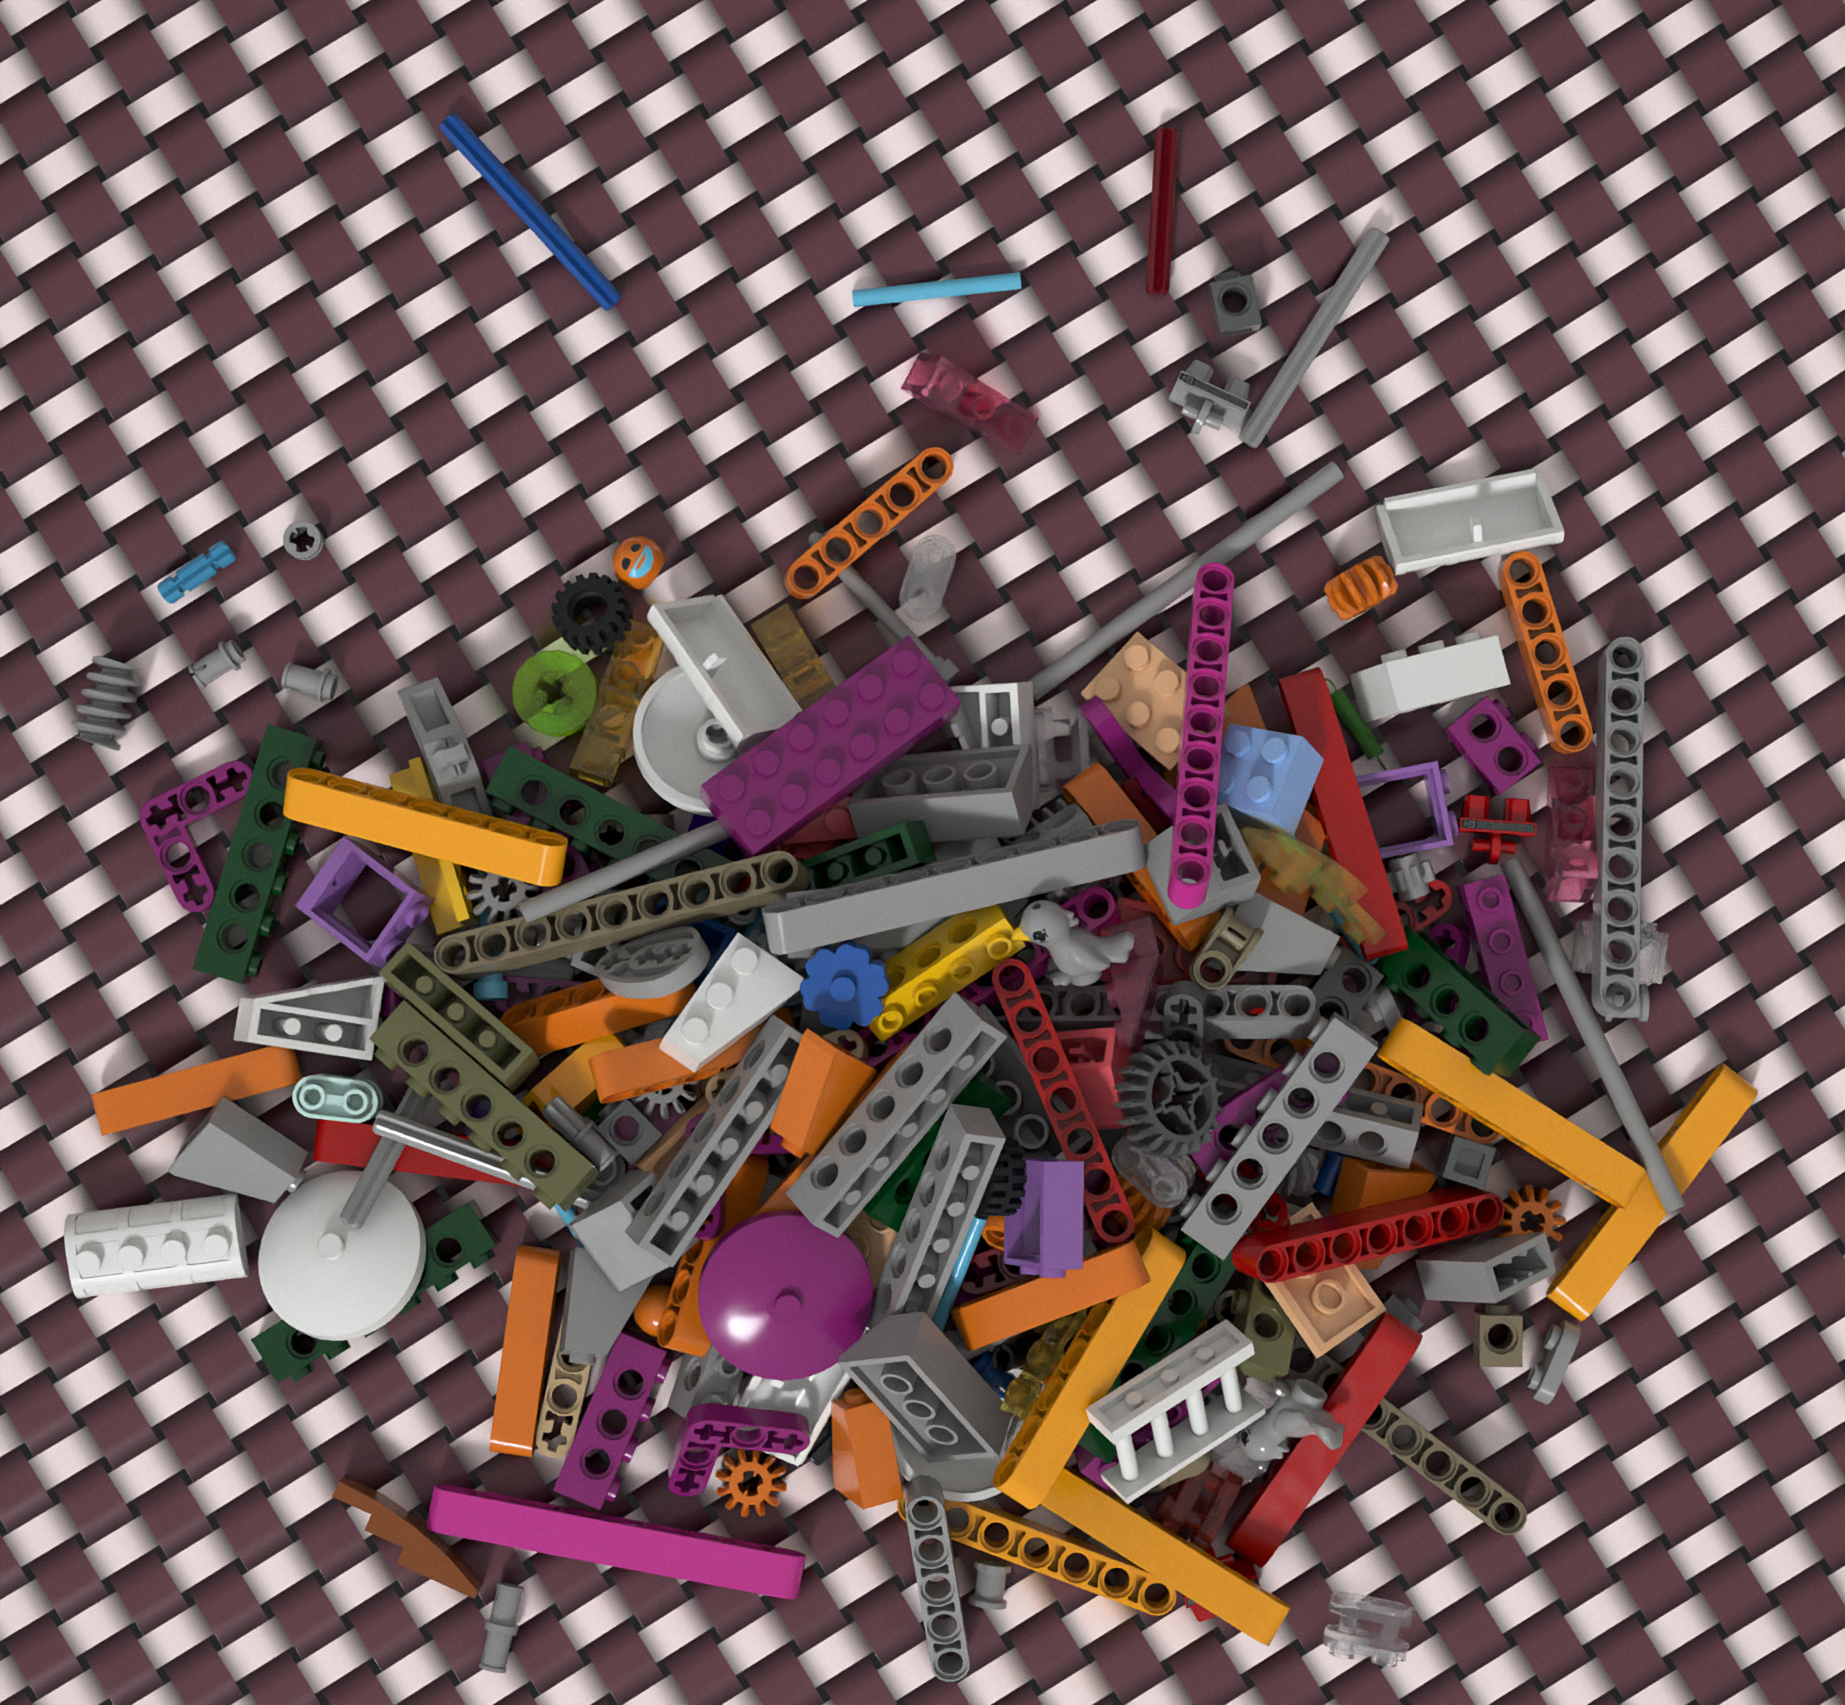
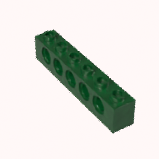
M270 724L267 725L193 966L194 970L240 984H248L251 977H258L264 961V954L259 952L264 936L270 937L277 918V913L272 912L276 895L282 897L289 879V872L284 871L289 855L294 856L296 854L302 835L301 831H297L299 821L289 819L286 816L280 825L276 827L270 826L266 820V810L274 803H279L282 807L284 805L286 786H283L278 779V771L282 765L291 762L296 768H310L322 771L326 759V750L321 749L324 741ZM265 843L272 851V860L267 866L261 868L254 862L253 853L257 846ZM249 884L256 886L260 893L259 902L253 908H247L241 901V892ZM235 925L242 926L247 932V941L240 949L234 948L228 939L229 931Z
M512 746L508 747L485 791L487 795L492 797L490 805L510 816H513L515 810L531 817L528 823L529 826L550 832L556 830L569 837L568 846L587 856L594 850L608 857L605 862L606 866L637 854V848L643 842L650 841L658 845L681 835ZM530 782L542 784L547 791L546 799L539 805L526 803L521 795L522 789L526 784ZM568 802L579 803L585 811L584 820L577 825L566 824L560 817L562 806ZM615 822L620 825L623 830V839L616 845L603 843L598 835V830L602 824ZM704 848L643 874L646 877L643 885L676 877V866L684 861L694 863L699 871L732 863L733 861L708 848ZM705 887L698 892L696 905L702 904L708 899L710 895L709 887Z
M474 1199L424 1230L426 1236L425 1277L422 1282H419L412 1297L400 1311L401 1315L423 1302L419 1294L434 1285L437 1292L458 1280L459 1276L455 1271L470 1262L473 1269L496 1256L491 1248L499 1244L500 1240ZM446 1237L456 1239L461 1245V1255L456 1260L447 1259L441 1252V1242ZM283 1319L251 1339L277 1383L287 1377H290L291 1381L295 1383L315 1370L311 1363L315 1359L326 1354L330 1361L351 1347L348 1340L331 1341L316 1338L314 1350H304L297 1342L298 1330L290 1326ZM375 1330V1331H373V1332H371V1333H369V1334H367V1335H364L365 1338L368 1337L369 1335L373 1334V1333L376 1332L377 1330Z
M1180 1226L1174 1243L1186 1251L1185 1262L1124 1364L1123 1368L1130 1363L1128 1374L1121 1378L1122 1368L1107 1395L1189 1343L1236 1270L1232 1261L1233 1249L1225 1260H1222L1184 1233ZM1201 1254L1199 1265L1192 1270L1194 1259ZM1177 1291L1176 1300L1169 1306L1170 1296ZM1154 1327L1152 1337L1145 1342L1147 1331ZM1090 1422L1078 1444L1110 1465L1117 1454L1116 1446Z

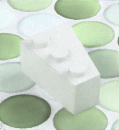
M1480 631L1455 637L1457 645L1445 648L1443 640L1418 646L1420 654L1407 657L1406 649L1381 655L1382 664L1350 675L1360 717H1362L1365 723L1387 716L1414 711L1415 709L1438 703L1441 704L1511 684L1498 635L1481 638Z
M1032 681L949 686L961 701L957 716L951 719L952 725L950 726L955 738L959 739L962 750L1023 744L1031 745L1033 810L1039 809L1040 796Z
M737 933L668 1030L659 1049L695 1073L749 1031L769 1019L772 1014L801 995L800 984L804 978L749 939Z
M369 975L240 998L233 1040L372 1061L374 1043L369 1038L377 1030L384 980L381 976Z

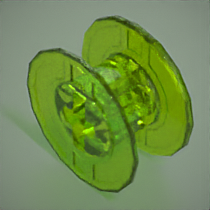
M561 650L542 651L527 659L517 671L512 685L513 704L520 718L533 730L552 737L570 736L584 729L595 717L600 703L599 682L593 670L576 655ZM547 682L557 688L559 683H563L562 691L573 698L569 706L558 700L555 701L554 705L549 704L551 696L540 689L541 685Z

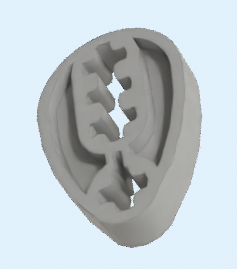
M688 926L676 927L643 936L607 953L596 963L595 973L605 988L615 995L633 999L660 998L677 992L696 979L709 961L710 950L695 928Z

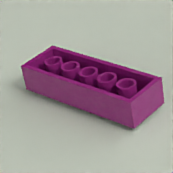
M907 635L703 783L700 789V798L746 858L769 853L957 716L961 701L912 638Z

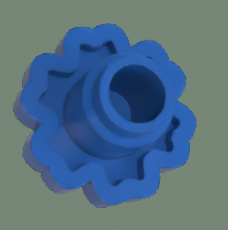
M852 940L843 941L838 949L831 945H824L805 964L808 975L804 977L800 984V991L804 996L803 1003L806 1009L819 1011V1021L822 1025L834 1027L840 1031L847 1030L853 1021L860 1026H867L872 1022L873 1018L883 1011L885 1007L883 995L889 990L891 981L887 975V965L885 962L877 959L871 960L872 952L869 946L857 944Z

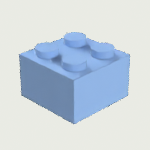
M1230 723L1221 745L1217 805L1226 803L1235 824L1238 826L1294 836L1324 759L1303 736Z

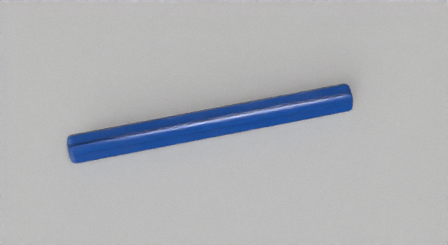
M455 113L446 117L439 127L451 143L604 310L608 311L617 305L622 296L614 285L467 124Z

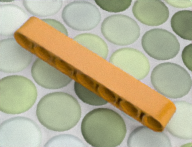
M293 768L287 773L283 814L289 819L539 886H557L562 882L568 840L560 834L315 769Z
M1398 1018L1377 1054L1380 1059L1614 1206L1626 1209L1646 1174V1170L1496 1074L1492 1073L1491 1076L1484 1074L1470 1062L1469 1057L1409 1020Z
M1724 1063L1711 1073L1657 1144L1681 1195L1758 1094L1757 1088ZM1647 1173L1626 1209L1619 1208L1613 1204L1610 1205L1546 1291V1297L1579 1322L1584 1321L1593 1312L1667 1215Z
M1151 1226L1143 1228L1134 1237L1151 1281L1133 1291L1093 1305L994 1472L992 1485L1027 1509L1036 1508L1047 1496L1090 1423L1086 1408L1107 1395L1185 1262L1186 1251Z
M1066 1464L1041 1503L1042 1506L1264 1645H1270L1291 1609L1288 1604Z
M909 1481L901 1487L903 1498L897 1500L898 1513L905 1521L904 1494L905 1487ZM944 1499L946 1512L951 1508L959 1507L964 1509L969 1516L967 1521L961 1526L949 1524L950 1536L954 1541L1150 1615H1164L1172 1610L1175 1605L1176 1591L1174 1588L1118 1553L980 1501L959 1502ZM998 1522L1005 1525L1008 1529L1007 1536L1000 1541L988 1539L984 1534V1530L991 1523ZM1031 1538H1042L1047 1542L1048 1549L1044 1554L1031 1556L1025 1551L1024 1546ZM1077 1552L1085 1555L1088 1563L1080 1571H1071L1064 1565L1065 1559L1072 1553ZM1113 1568L1125 1570L1128 1574L1125 1583L1120 1586L1107 1584L1104 1578L1109 1570ZM1153 1583L1165 1585L1168 1589L1166 1596L1160 1601H1150L1144 1595L1149 1585Z

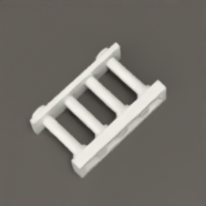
M1225 1319L1086 1408L1088 1420L1116 1446L1119 1462L1101 1473L1102 1480L1127 1504L1266 1414L1265 1408L1239 1385L1236 1371L1237 1365L1255 1354L1253 1342ZM1220 1377L1223 1395L1204 1406L1201 1389ZM1186 1400L1189 1417L1170 1429L1166 1411L1181 1401ZM1151 1422L1154 1440L1135 1451L1131 1434Z

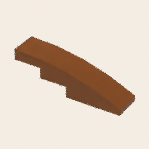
M347 1475L339 1481L332 1497L371 1514L365 1531L403 1548L396 1564L475 1599L483 1582L452 1547L435 1532L426 1529V1524L384 1494Z

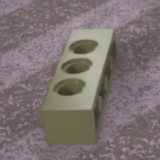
M407 942L379 971V975L392 991L411 1005L511 1094L541 1063L531 1047L410 942Z
M1286 1203L1290 1217L1303 1209L1302 1207ZM1262 1207L1263 1221L1266 1219H1270L1272 1222L1278 1220V1216L1270 1217ZM1249 1227L1246 1229V1233L1254 1234ZM1242 1273L1240 1288L1235 1291L1232 1298L1231 1313L1235 1314L1233 1325L1253 1342L1255 1354L1237 1365L1236 1371L1239 1374L1273 1383L1274 1380L1281 1379L1289 1372L1296 1328L1275 1297H1270L1263 1291L1261 1280ZM1254 1321L1259 1322L1264 1327L1266 1338L1257 1334L1254 1329Z

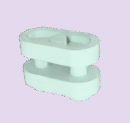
M319 1073L302 1078L294 1087L292 1100L297 1111L305 1117L361 1123L375 1118L377 1113L383 1110L385 1093L382 1087L372 1079Z

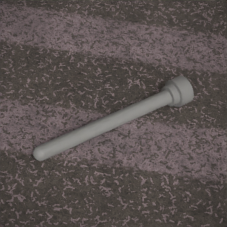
M819 532L810 534L808 538L809 545L812 547L824 536ZM830 542L827 543L826 553L831 560L836 562L846 560ZM851 565L838 575L898 641L909 635L947 684L959 674L960 670L949 658L944 660L940 655L936 657Z

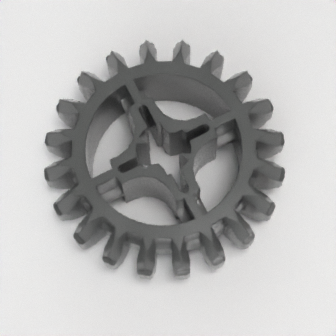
M1169 1039L1145 1044L1139 1047L1138 1053L1128 1056L1129 1066L1118 1070L1124 1082L1118 1083V1085L1113 1087L1121 1093V1100L1113 1106L1123 1111V1116L1117 1123L1129 1126L1126 1138L1132 1141L1138 1140V1150L1150 1151L1151 1156L1157 1158L1169 1157L1170 1159L1194 1154L1200 1151L1201 1145L1211 1142L1210 1132L1220 1128L1215 1115H1220L1225 1111L1218 1105V1098L1225 1094V1092L1217 1089L1215 1084L1221 1075L1210 1073L1213 1060L1201 1058V1049L1189 1047L1188 1042L1180 1040L1169 1041Z

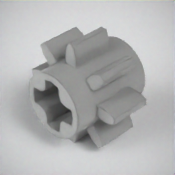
M1413 852L1387 861L1390 871L1386 872L1391 891L1392 893L1397 892L1400 902L1412 900L1430 893L1427 882L1436 880L1430 859L1420 861L1418 852Z

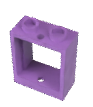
M1438 761L1356 776L1359 787L1422 775L1424 777L1435 838L1378 848L1381 859L1454 845L1452 836L1458 835V825L1454 811H1447L1444 795L1450 794V784L1446 769L1439 770Z
M343 836L295 906L367 963L383 968L404 946L414 929L423 924L429 914V907L435 899L365 845ZM366 865L407 895L373 945L333 914Z
M1022 1158V1160L1026 1161L1024 1175H1027V1183H1024L1023 1186L1026 1192L1025 1197H1021L1022 1205L1020 1209H1017V1213L1011 1216H1004V1264L1020 1266V1274L1039 1275V1277L1065 1278L1066 1269H1083L1084 1161L1054 1158Z

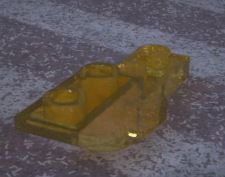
M629 619L632 624L630 632L624 631L626 639L622 643L618 641L599 686V697L569 767L570 775L609 788L621 760L625 759L633 739V725L637 708L644 694L653 683L665 645L651 624L635 619Z
M1240 827L1238 829L1254 863L1256 864L1261 859L1272 870L1268 878L1285 895L1290 890L1295 895H1302L1312 886L1315 891L1310 896L1328 914L1334 909L1345 920L1341 928L1357 944L1365 940L1370 945H1376L1387 934L1357 903L1369 889L1333 859L1304 843L1284 835L1251 827Z

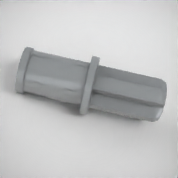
M561 1096L553 1097L542 1110L543 1116L569 1140L568 1144L574 1145L597 1167L599 1172L604 1170L618 1155L619 1152L592 1127L594 1122L592 1120L587 1122Z

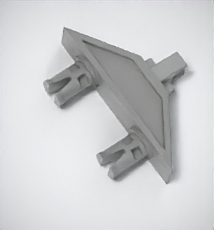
M438 677L397 691L440 803L492 816L481 776L467 738Z

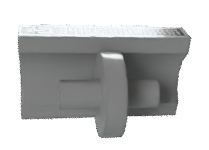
M1194 360L1186 372L1181 370L1168 400L1183 406L1181 414L1196 420L1191 432L1199 435L1203 424L1218 431L1221 425L1237 431L1251 402L1247 401L1250 388L1249 383L1236 377L1229 378L1223 390L1208 383L1214 371L1211 366L1199 360Z

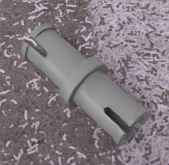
M497 1582L491 1617L485 1620L484 1629L487 1630V1636L479 1668L490 1672L506 1673L512 1637L518 1634L519 1626L515 1623L524 1587L507 1582Z

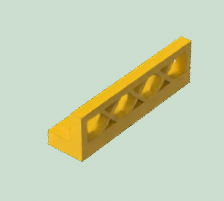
M422 757L408 760L410 768L389 775L394 791L440 802ZM412 852L423 890L435 899L429 910L437 935L444 936L465 927L479 924V916L473 914V909L476 907L475 902L467 900L466 897L467 892L471 891L464 866Z

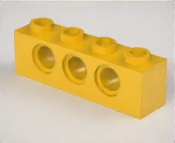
M996 904L955 914L885 961L891 986L887 993L883 995L885 1000L883 1011L873 1018L872 1022L868 1025L881 1043L950 998L954 992L957 993L996 967L997 964L1026 947L1024 941L1011 939L1016 926L1002 905Z

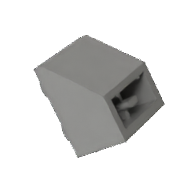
M1226 803L1217 805L1212 872L1206 899L1199 907L1194 909L1179 908L1168 897L1167 886L1173 825L1143 845L1147 863L1145 867L1173 926L1225 909L1227 906L1231 907L1251 900L1261 879L1260 873ZM1185 841L1191 845H1199L1194 841ZM1189 878L1182 879L1187 883H1197L1196 881Z
M630 1169L568 1224L618 1291H622L670 1267L639 1247L625 1233V1230L659 1182L652 1172ZM693 1237L688 1246L686 1247V1249L684 1250V1252L682 1253V1255L687 1250H689L699 1239Z

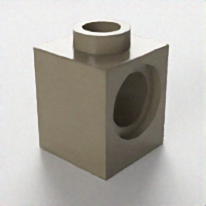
M1488 1303L1485 1304V1311H1473V1362L1479 1367H1522L1523 1315L1516 1311H1511L1510 1304ZM1496 1324H1505L1508 1330L1506 1340L1500 1345H1491L1488 1341L1490 1328Z

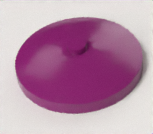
M800 1210L768 1211L738 1223L727 1231L713 1246L703 1264L699 1277V1313L703 1328L710 1342L735 1367L765 1379H801L818 1374L838 1363L840 1355L862 1337L872 1311V1279L861 1249L846 1231L837 1238L812 1225Z

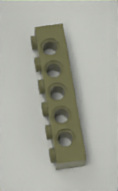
M405 1000L401 1002L369 1038L378 1047V1050L373 1055L391 1071L399 1065L410 1076L405 1080V1083L423 1099L430 1093L440 1101L441 1104L436 1110L450 1123L456 1126L462 1121L473 1130L468 1135V1138L487 1154L492 1148L504 1158L499 1165L516 1181L519 1182L523 1176L536 1186L531 1194L549 1210L557 1204L566 1212L600 1174L593 1164ZM418 1045H427V1057L422 1062L411 1063L409 1059L411 1051ZM450 1072L459 1073L460 1081L454 1089L450 1091L441 1090V1080L446 1074ZM480 1100H490L491 1110L489 1114L480 1119L473 1118V1106ZM513 1127L522 1128V1140L515 1146H505L503 1137L506 1131ZM543 1155H553L555 1157L553 1169L547 1174H537L535 1172L536 1161Z

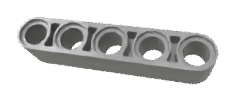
M918 1476L908 1482L905 1487L904 1497L906 1521L928 1651L934 1675L945 1682H954L962 1679L967 1674L970 1660L944 1494L941 1484L935 1478ZM921 1500H929L933 1502L928 1506H919L916 1504L918 1501ZM929 1538L939 1540L934 1544L923 1543L924 1540ZM935 1576H941L945 1578L944 1580L939 1582H933L929 1580L930 1578ZM941 1614L950 1615V1617L946 1619L936 1618L938 1615ZM946 1652H955V1653H957V1654L952 1655V1656L942 1655L943 1653H946Z

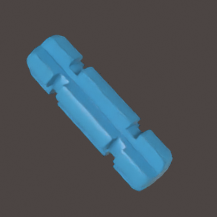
M219 541L208 549L210 553L207 555L200 554L175 572L177 576L174 578L169 576L160 582L157 588L164 600L170 604L175 603L185 596L184 591L189 590L191 592L218 573L217 568L222 567L224 569L234 562L236 557L230 546L224 541Z

